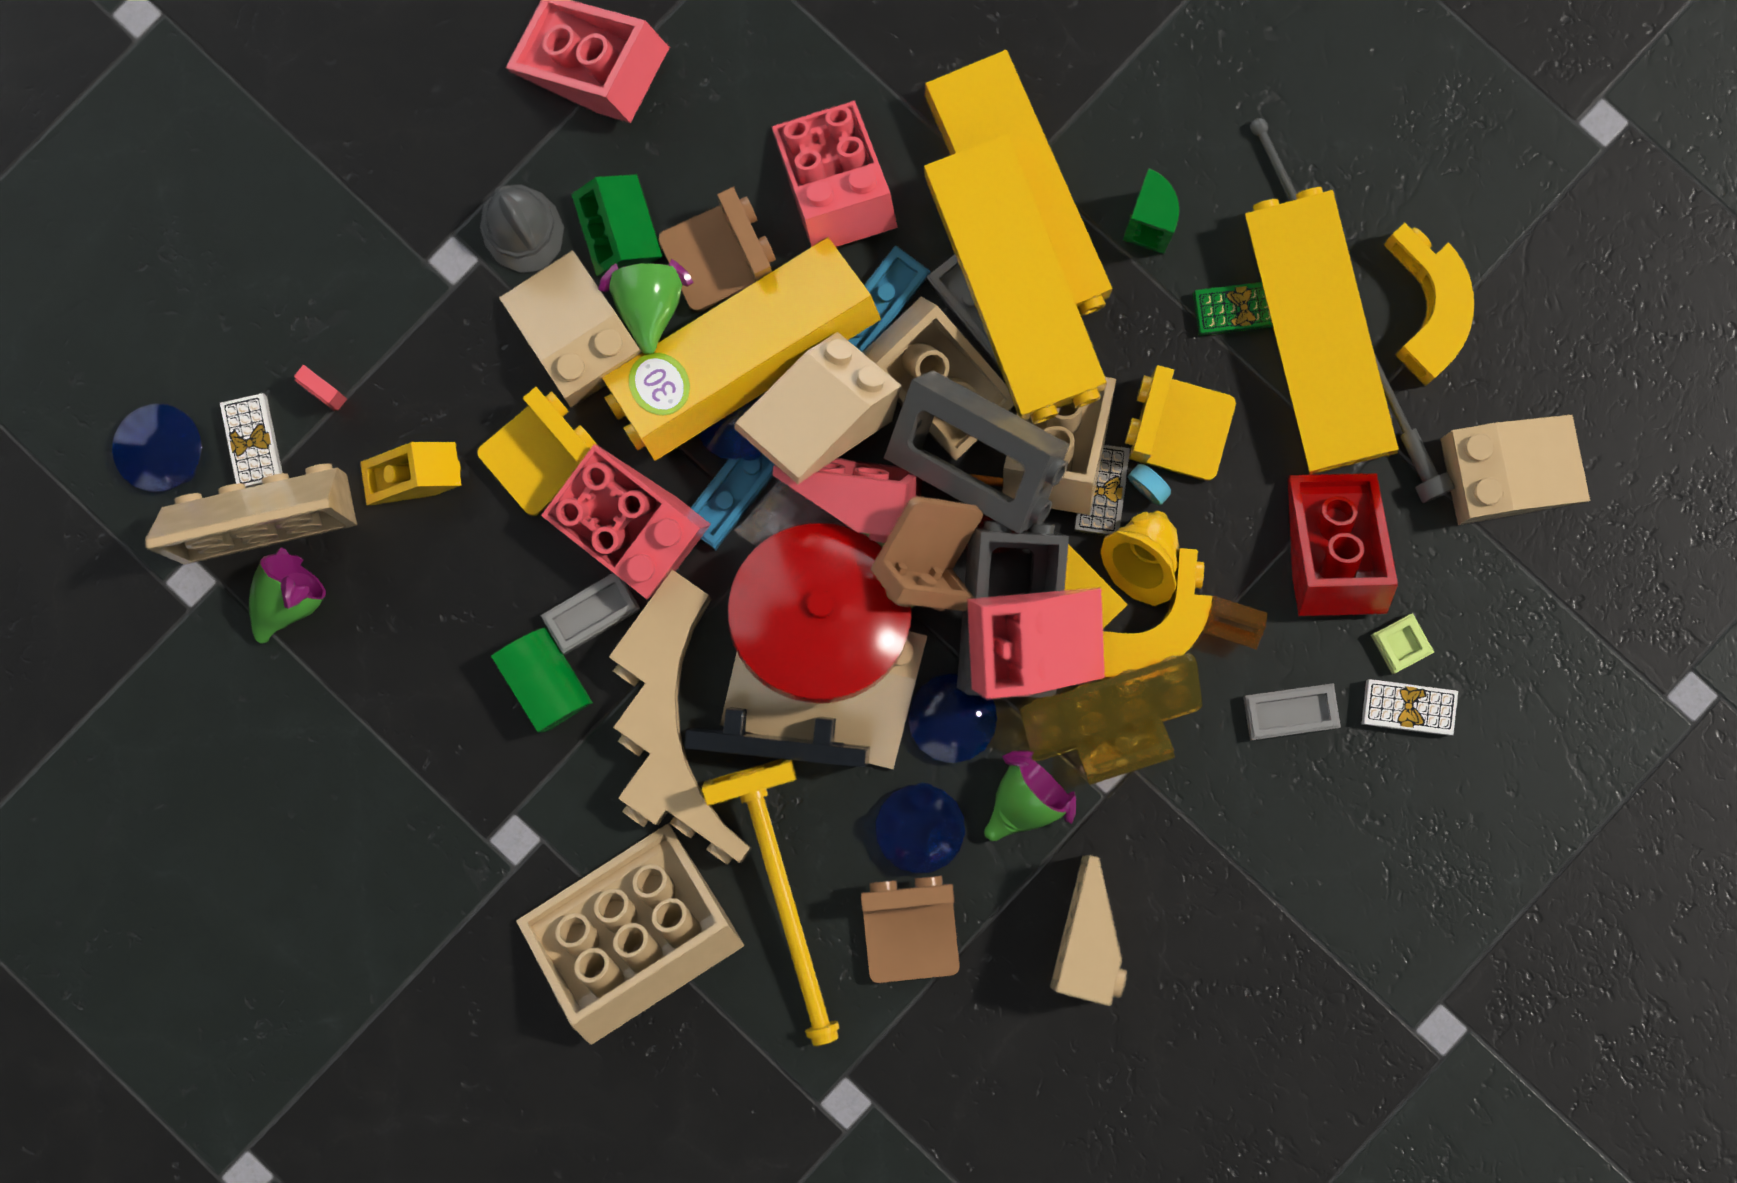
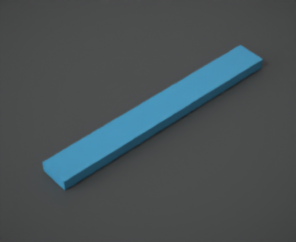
M895 245L864 285L872 296L881 320L848 341L863 352L892 325L924 284L926 277L931 271ZM747 439L742 441L691 507V509L711 524L701 537V540L714 550H717L773 478L772 472L775 464Z

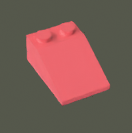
M541 0L506 69L598 114L631 123L670 47L646 20L572 0Z
M836 458L799 484L794 482L776 465L773 466L772 472L774 477L856 532L868 533L870 540L883 543L887 541L909 500L914 497H921L923 481L899 466Z

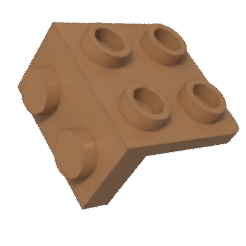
M734 187L717 194L720 206L664 230L659 235V242L668 262L670 263L672 259L679 263L689 273L694 282L688 287L683 285L682 292L690 309L695 312H700L731 298L772 272L769 263L776 260L766 236L758 239L751 223L758 220L747 196L739 199Z
M914 497L909 500L871 567V571L886 589L888 598L904 607L916 605L931 607L938 611H944L945 609L966 611L968 608L967 599H973L974 596L953 571V568L983 517L982 511L976 505L938 499Z
M942 876L915 878V888L897 889V881L869 883L870 892L861 893L871 980L876 983L955 975L959 971L960 965L953 907V885H943Z

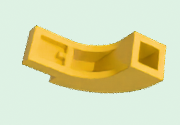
M1404 223L1389 237L1384 246L1418 280L1426 297L1427 308L1420 330L1395 356L1426 386L1456 358L1465 344L1474 316V293L1468 270L1452 245L1448 242L1435 254L1430 249L1432 244L1428 237L1419 229H1411Z
M1184 548L1178 550V568L1174 573L1177 585L1171 598L1168 612L1158 626L1146 632L1134 634L1103 631L1105 678L1098 680L1127 681L1155 674L1182 657L1195 643L1206 624L1212 603V596L1195 594V588L1201 589L1204 579V562L1197 561L1198 550Z

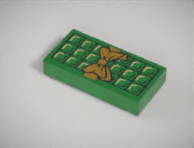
M1262 282L1195 290L1193 293L1199 336L1273 327Z

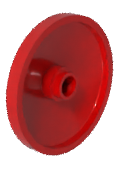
M810 523L797 525L772 535L748 555L738 570L732 584L728 606L729 628L734 647L740 659L751 674L763 685L784 697L796 701L818 704L844 701L866 692L879 683L892 670L902 654L907 641L911 623V605L904 607L890 600L886 594V589L871 571V567L882 550V547L877 542L845 526Z

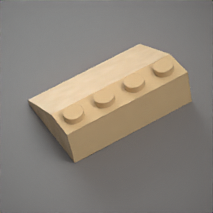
M319 464L306 468V475L289 478V475L285 473L275 474L262 478V485L245 488V484L238 483L218 488L219 494L202 498L200 493L176 497L174 505L161 508L145 539L147 549L185 565L356 526L357 521L347 474L338 467L332 468V464Z
M909 631L905 647L898 661L879 683L858 696L833 703H806L784 697L772 691L751 674L736 652L720 725L724 726L727 708L747 709L746 732L813 740L815 719L818 717L835 718L834 742L870 746L869 764L893 770L927 636Z
M669 823L516 920L570 1024L590 1045L745 946Z

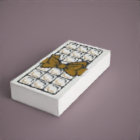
M262 393L220 403L236 484L243 483L245 488L262 485V478L283 474L267 396Z
M1368 679L1365 686L1361 724L1452 736L1454 735L1458 691Z

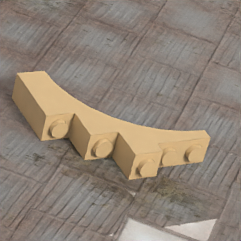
M672 569L609 656L610 659L618 664L613 672L634 687L639 680L645 683L613 727L622 733L618 742L639 757L644 750L650 753L618 799L627 804L622 812L641 826L645 827L648 821L659 825L669 812L674 816L670 824L683 834L692 838L697 832L711 843L706 850L727 865L732 859L742 863L752 848L725 825L711 805L707 806L704 795L690 769L680 733L678 694L682 664L693 631L708 607L711 598Z

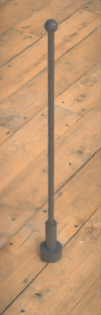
M1262 118L1253 120L1250 127L1252 133L1259 136L1290 201L1296 200L1297 193L1267 134V122ZM1375 355L1385 397L1403 432L1400 438L1422 481L1415 489L1422 504L1427 503L1454 490L1455 486L1448 472L1441 475L1438 474L1417 429H1411Z

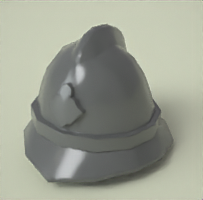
M523 185L497 187L483 206L480 229L484 244L500 265L519 273L541 271L548 267L561 251L564 231L563 224L556 207L541 192Z

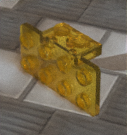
M1193 654L1170 656L1159 663L1137 670H1126L1118 676L1096 683H1085L1074 690L1052 697H1041L1023 706L1020 713L1029 751L1034 752L1032 759L1034 761H1041L1076 750L1088 784L1091 785L1175 758L1174 748L1163 722L1198 711L1202 707L1197 662Z

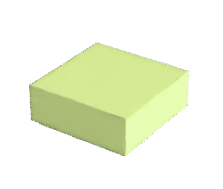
M1413 613L1371 635L1392 674L1434 653Z

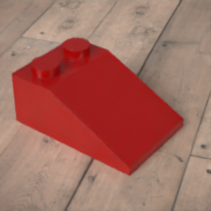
M1377 473L1289 475L1288 495L1292 579L1298 615L1387 614L1396 592L1398 581Z

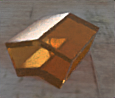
M1213 596L1211 609L1203 632L1257 650L1266 628L1267 613ZM1218 616L1252 627L1253 631L1243 630L1216 621L1214 618Z

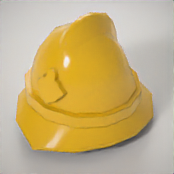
M1158 510L1151 513L1142 512L1134 516L1125 527H1121L1118 531L1105 536L1101 548L1103 565L1114 584L1131 598L1152 606H1157L1171 600L1177 585L1174 574L1178 568L1179 542L1177 530L1164 512Z

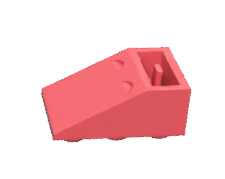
M855 101L772 126L811 247L829 237L835 247L898 228L890 190Z
M596 444L592 446L541 515L646 599L655 594L672 569L676 572L711 525L679 498Z
M1101 588L967 599L972 690L984 698L1032 695L1105 678Z

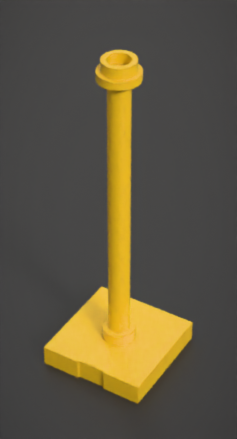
M778 759L706 780L702 786V791L707 806L739 796L741 803L747 802L812 1027L805 1030L807 1038H811L813 1046H819L839 1038L837 1033L839 1024L838 1021H829L764 799L768 795L766 788L796 780V772L792 760Z

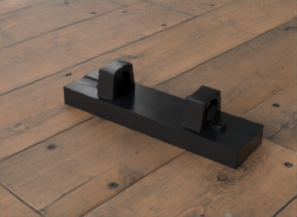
M735 707L726 709L724 730L695 727L686 730L685 748L863 768L869 764L870 746L834 742L835 718H816L813 740L745 733L747 709Z

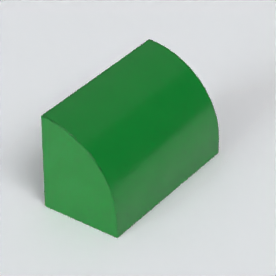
M1148 168L1123 240L1164 254L1178 223L1179 202L1175 190L1168 180L1158 172Z
M637 175L595 177L571 194L596 276H604L615 263L618 269L639 263L649 264L663 257Z
M547 627L533 631L491 655L537 732L550 731L593 703Z

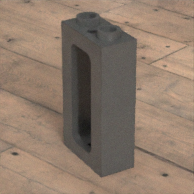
M933 370L912 379L884 459L961 502L976 505L986 516L1020 534L1032 527L1033 524H1042L1048 516L1052 507V501L1049 500V496L1053 486H1056L1061 481L1067 470L1068 462L1064 459L1070 444ZM934 416L1023 465L1024 475L1014 499L923 449Z
M984 520V528L977 527L968 542L965 586L974 596L973 599L988 597L992 552L999 547L1029 549L1032 554L1029 594L1064 591L1069 536L1054 531L1055 525L1050 523L1033 524L1032 527L1019 534L995 520ZM967 608L962 613L957 688L968 695H980L972 690ZM1056 689L1032 695L1012 697L1056 698Z

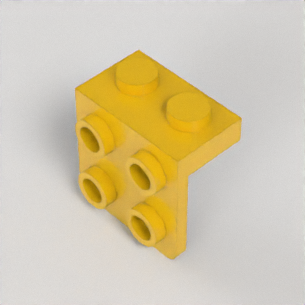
M1157 365L1151 377L1143 376L1139 388L1137 401L1144 404L1140 418L1131 419L1126 435L1125 444L1132 445L1129 459L1210 481L1218 472L1236 401L1231 395L1172 379L1174 369Z
M537 387L523 397L528 407L478 449V457L522 509L531 516L538 515L551 503L594 444L597 445L581 425L573 430L565 421L563 416L569 411L552 391L544 396Z

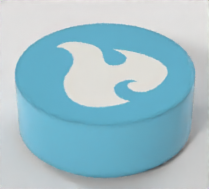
M1138 464L1128 475V479L1134 487L1158 506H1161L1171 495V489L1168 484L1155 471L1144 464Z

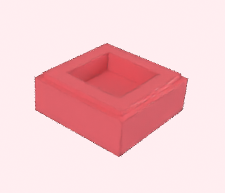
M305 365L294 376L298 384L333 411H338L347 400L338 390Z

